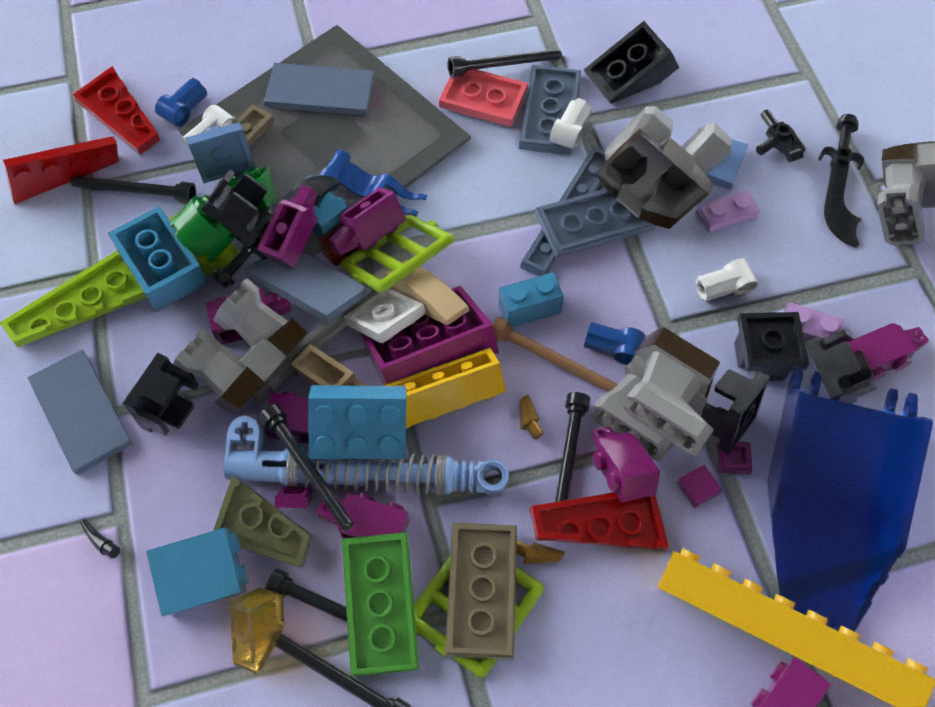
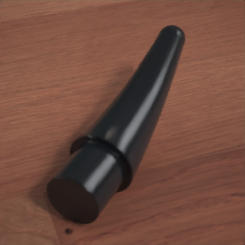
M86 519L81 520L80 524L85 534L102 555L116 558L120 554V547L113 544L112 540L97 532Z

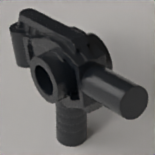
M769 109L764 110L760 116L768 126L765 133L768 139L756 147V152L762 156L771 149L776 148L786 155L789 163L802 159L806 148L792 127L783 121L778 123Z

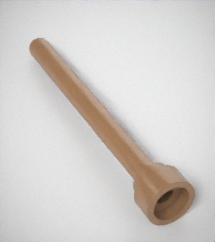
M500 316L494 321L493 328L496 341L500 342L502 340L506 342L508 340L607 392L613 390L618 385L612 380L514 331L513 326L509 325L510 321Z

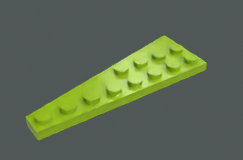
M176 215L169 218V221H171ZM231 243L214 262L206 261L209 256L203 253L199 257L193 253L192 255L199 263L205 276L213 273L217 267L219 269L226 268L239 251ZM115 251L2 320L0 324L13 343L20 347L147 297L118 251Z

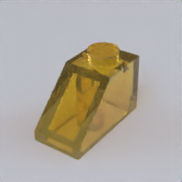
M260 587L229 601L233 664L256 674L262 671L285 627L283 595Z

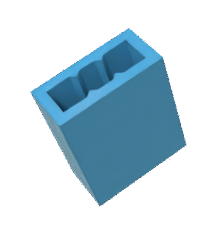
M224 527L146 551L161 617L247 592L245 585L249 584V576L245 565H240L237 552H241V545L236 532L232 533L230 528Z

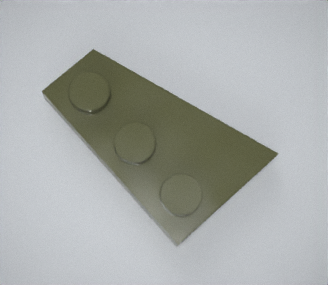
M231 477L214 530L224 527L230 528L232 533H237L241 548L297 567H303L313 535L281 510L275 508L272 503L238 477Z

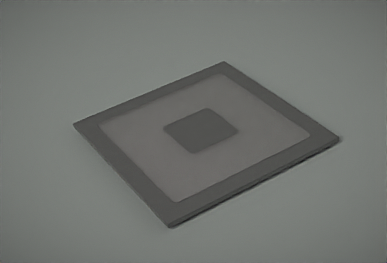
M335 25L280 63L374 71L375 77L367 116L266 108L264 98L272 68L216 104L236 119L252 104L273 115L274 123L249 150L255 166H258L259 169L269 166L277 204L297 183L306 179L309 175L312 177L318 176L321 170L328 166L339 149L346 151L351 157L349 162L357 165L366 173L375 176L381 174L391 175L403 188H406L471 139L467 132L338 25ZM203 113L178 129L179 134L184 137L202 121ZM244 172L235 174L234 176L238 177L244 175ZM342 185L338 186L336 190H331V193L337 198H343L349 208L364 198L355 195ZM384 186L389 191L394 192L391 188ZM312 230L303 252L314 257L330 245L329 240L325 242Z

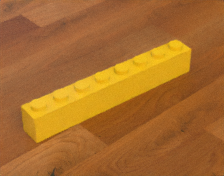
M682 548L680 554L675 551L672 552L657 588L895 707H926L935 687V679L926 675L928 667L907 658L904 664L892 658L895 651L879 643L873 642L872 647H869L859 642L860 634L844 626H840L839 631L826 626L827 618L809 609L807 614L804 615L793 609L796 604L795 602L778 594L775 595L773 600L761 594L764 587L744 578L742 584L730 579L731 571L713 563L710 569L699 563L700 556Z

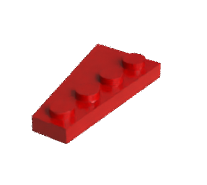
M113 66L72 94L80 106L139 155L160 141L157 131L144 112H142Z
M114 136L3 160L14 205L69 183L73 176L83 177L119 162L117 142Z
M612 492L533 505L529 508L536 540L653 550L669 549L656 495L621 503L616 493Z

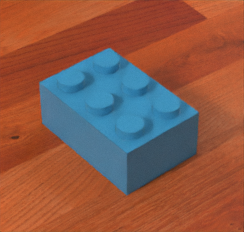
M160 206L108 232L115 248L156 312L208 284L199 263L192 253L175 237L176 229L174 227L170 228V221Z
M311 385L308 397L309 459H405L406 386Z

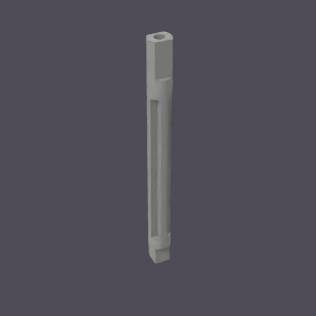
M401 249L392 258L402 263L406 259L410 260L413 256ZM382 266L373 276L382 280L386 277L385 273L390 269ZM363 284L368 287V295L329 323L321 322L297 344L255 392L252 398L260 405L271 396V393L277 391L296 372L290 364L309 344H312L319 350L322 349L347 326L344 316L379 294V292Z

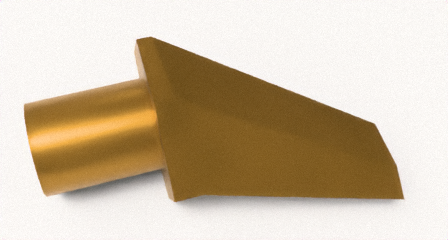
M528 394L519 401L520 429H527L533 439L536 440L544 432L537 423L540 417Z
M517 540L516 554L524 557V564L556 563L561 561L565 555V551L535 542L529 546Z

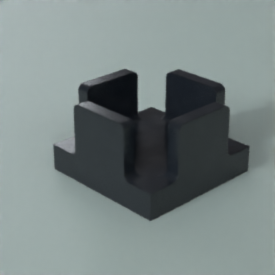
M229 169L223 179L216 185L201 210L251 245L257 238L260 230L274 214L277 204L272 201L267 209L262 211L257 205L266 195L268 189L247 173L240 178L234 187L228 186L227 184L234 175V172Z
M799 312L739 314L737 318L739 333L734 342L738 368H746V371H760L770 376L769 381H783L790 371L807 369L809 359Z
M842 330L821 340L819 338L812 339L806 342V346L830 399L847 406L857 402L858 397L875 391L877 388L875 383L870 381L874 375L863 352L860 350L853 352L849 342L854 340L852 334Z
M157 353L123 401V405L140 428L150 433L154 430L166 436L170 431L166 424L180 429L194 409L193 402L178 396L177 393L182 386L196 391L199 384L192 373L183 371L181 368L173 365L168 357Z
M727 370L717 382L714 391L734 402L730 406L729 411L722 407L716 408L710 404H706L703 408L701 417L714 429L712 435L720 439L717 449L729 455L757 418L770 376L758 371L752 379H749L733 370Z

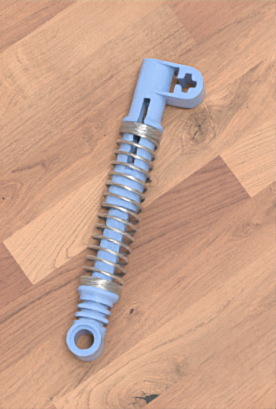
M240 416L232 421L228 429L224 460V475L227 480H231L232 476H236L240 480L281 482L283 486L296 488L300 483H304L305 488L311 484L287 448L284 451L264 450L265 431L256 420L249 416ZM250 429L253 433L247 435L245 440L242 434H247ZM247 442L254 446V450L237 449V446H247ZM302 448L306 455L309 457V453L307 452V450L305 448ZM414 453L411 455L409 463L407 462L406 454L404 463H402V459H399V462L397 459H394L395 462H392V459H389V461L384 459L385 462H381L382 459H375V461H371L372 459H310L328 486L334 485V488L338 489L339 485H343L345 490L348 489V486H354L355 490H358V486H362L367 491L369 481H375L376 492L378 491L379 482H385V492L388 491V482H395L396 493L398 492L399 483H405V493L408 492L409 483H415L416 494L418 493L419 484H425L426 494L429 491V484H434L436 495H449L452 491H457V487L460 488L461 492H465V488H468V492H473V488H476L478 493L498 495L507 487L509 478L508 469L505 464L495 459L485 462L478 461V465H474V461H470V465H466V461L463 460L462 464H458V460H454L451 456L438 455L436 459L434 454L431 456L429 464H427L425 454L421 455L419 464H417V457ZM269 465H270V466H286V467H269ZM497 471L500 473L502 480L496 485L488 484L484 480V475L487 472Z

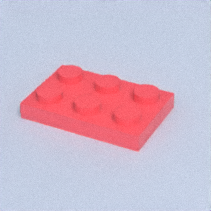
M478 69L469 70L462 77L449 78L439 99V107L512 127L527 93L528 83Z

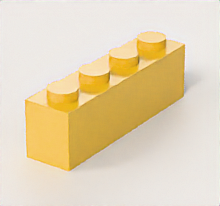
M491 348L383 385L406 386V429L412 425L429 419H435L440 415L457 409H463L470 404L490 399L506 392L500 362Z

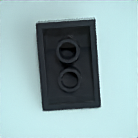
M643 21L583 70L608 102L612 104L660 84L679 69V66L671 50L649 25Z

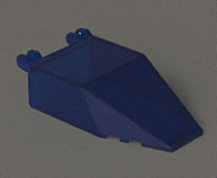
M796 367L788 384L767 478L779 595L795 602L796 604L793 609L804 615L807 614L809 609L827 618L826 626L839 631L840 626H844L855 632L873 602L871 600L881 584L884 585L888 579V573L897 558H901L906 550L933 427V419L917 417L918 396L914 393H908L905 399L903 416L894 414L898 400V390L892 388L887 393L884 411L819 397L821 377L817 371L811 377L809 394H806V390L800 389L804 375L803 368Z

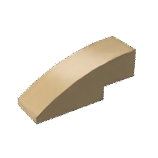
M421 266L390 288L423 303L426 311L425 316L445 325L451 324L469 311L467 304L454 291ZM392 270L387 271V272L385 273L386 276L389 275L390 273H392L393 271H392Z
M309 344L290 364L310 385L367 386L356 379L354 372L312 344Z

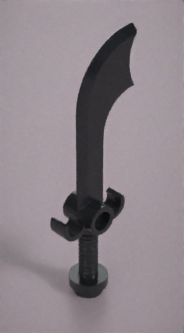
M844 114L837 120L836 124L837 130L841 132L838 149L836 150L833 147L823 148L818 160H822L824 155H829L832 159L824 205L826 224L838 239L857 248L860 243L856 236V228L863 218L855 216L847 209L844 203V191L850 161L857 162V169L860 170L864 163V157L859 153H853L849 148L851 133L858 130L859 121L853 114Z
M324 175L309 177L292 187L283 199L290 201L291 198H295L300 187L304 185L312 188L318 194L314 205L320 208L325 195L332 189L340 186V181ZM271 218L260 230L257 238L251 245L239 237L236 238L244 245L243 248L224 270L217 267L214 271L216 274L213 278L223 287L227 288L235 283L232 276L248 259L250 254L254 253L263 260L269 259L258 251L257 248Z

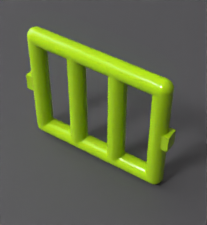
M407 215L405 217L406 221L400 224L396 231L386 234L372 248L358 249L340 262V268L352 275L353 279L359 283H364L377 292L383 293L454 242V236L440 229L438 224L432 220L426 222L413 215ZM409 227H413L437 239V241L425 248L400 234ZM390 241L415 256L403 264L378 249ZM369 257L393 272L380 280L356 264Z
M451 555L414 604L417 633L436 646L434 648L435 651L444 658H446V636L421 619V617L432 602L448 613V596L440 592V590L450 578ZM517 566L516 582L528 589V592L518 606L515 604L514 635L544 592V585ZM451 657L479 678L486 677L498 660L481 659L479 661L476 658Z

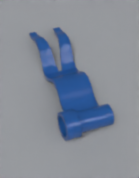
M340 149L336 151L328 166L323 168L319 174L338 179L340 185L360 197H366L379 187L386 189L384 186L391 188L397 195L408 200H426L428 196L423 193H413L406 190L391 175L381 174L375 176L366 173L357 165L349 162L351 159L350 155ZM400 204L404 215L417 217L419 213L417 210Z

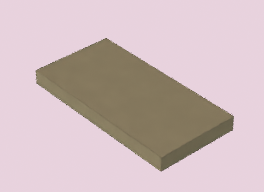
M452 524L446 657L514 660L517 525Z

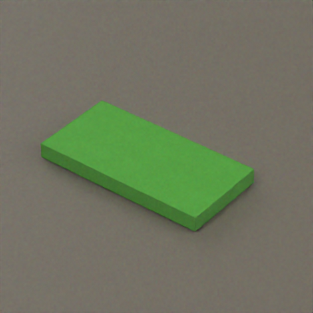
M402 532L342 539L351 677L419 670L409 533Z

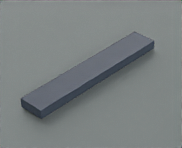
M593 146L560 201L599 191L602 184L597 177V171L606 162L605 151ZM542 229L520 264L521 269L537 276L548 274L558 257H555Z

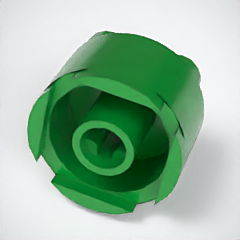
M205 195L203 198L194 196L170 221L169 225L170 228L176 227L177 231L174 235L185 248L198 257L203 253L209 256L206 261L214 262L238 236L201 210L209 198L208 195Z

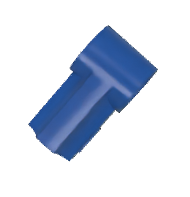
M193 77L172 96L168 94L162 95L155 104V112L173 125L181 127L188 121L190 111L208 95L207 90L199 80Z
M591 322L584 342V348L612 355L617 362L627 366L636 355L634 352L646 338V335L636 328L626 327L618 330Z

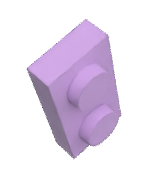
M746 190L700 204L697 212L708 232L756 218L760 213V209L750 192Z
M791 302L787 303L784 312H799L804 339L807 340L815 338L821 340L842 331L845 319Z

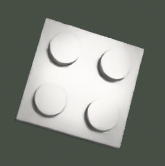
M388 289L346 314L344 319L347 326L380 343H384L392 339L395 334L407 326L414 324L417 319L426 314L423 303Z

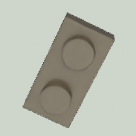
M252 104L234 123H241L248 147L250 148L274 123V118L272 114Z

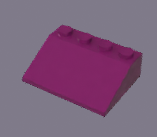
M461 285L451 290L467 304L469 311L449 325L423 315L414 324L407 326L395 334L392 339L384 343H380L358 332L383 385L491 348L494 354L499 353L493 324Z

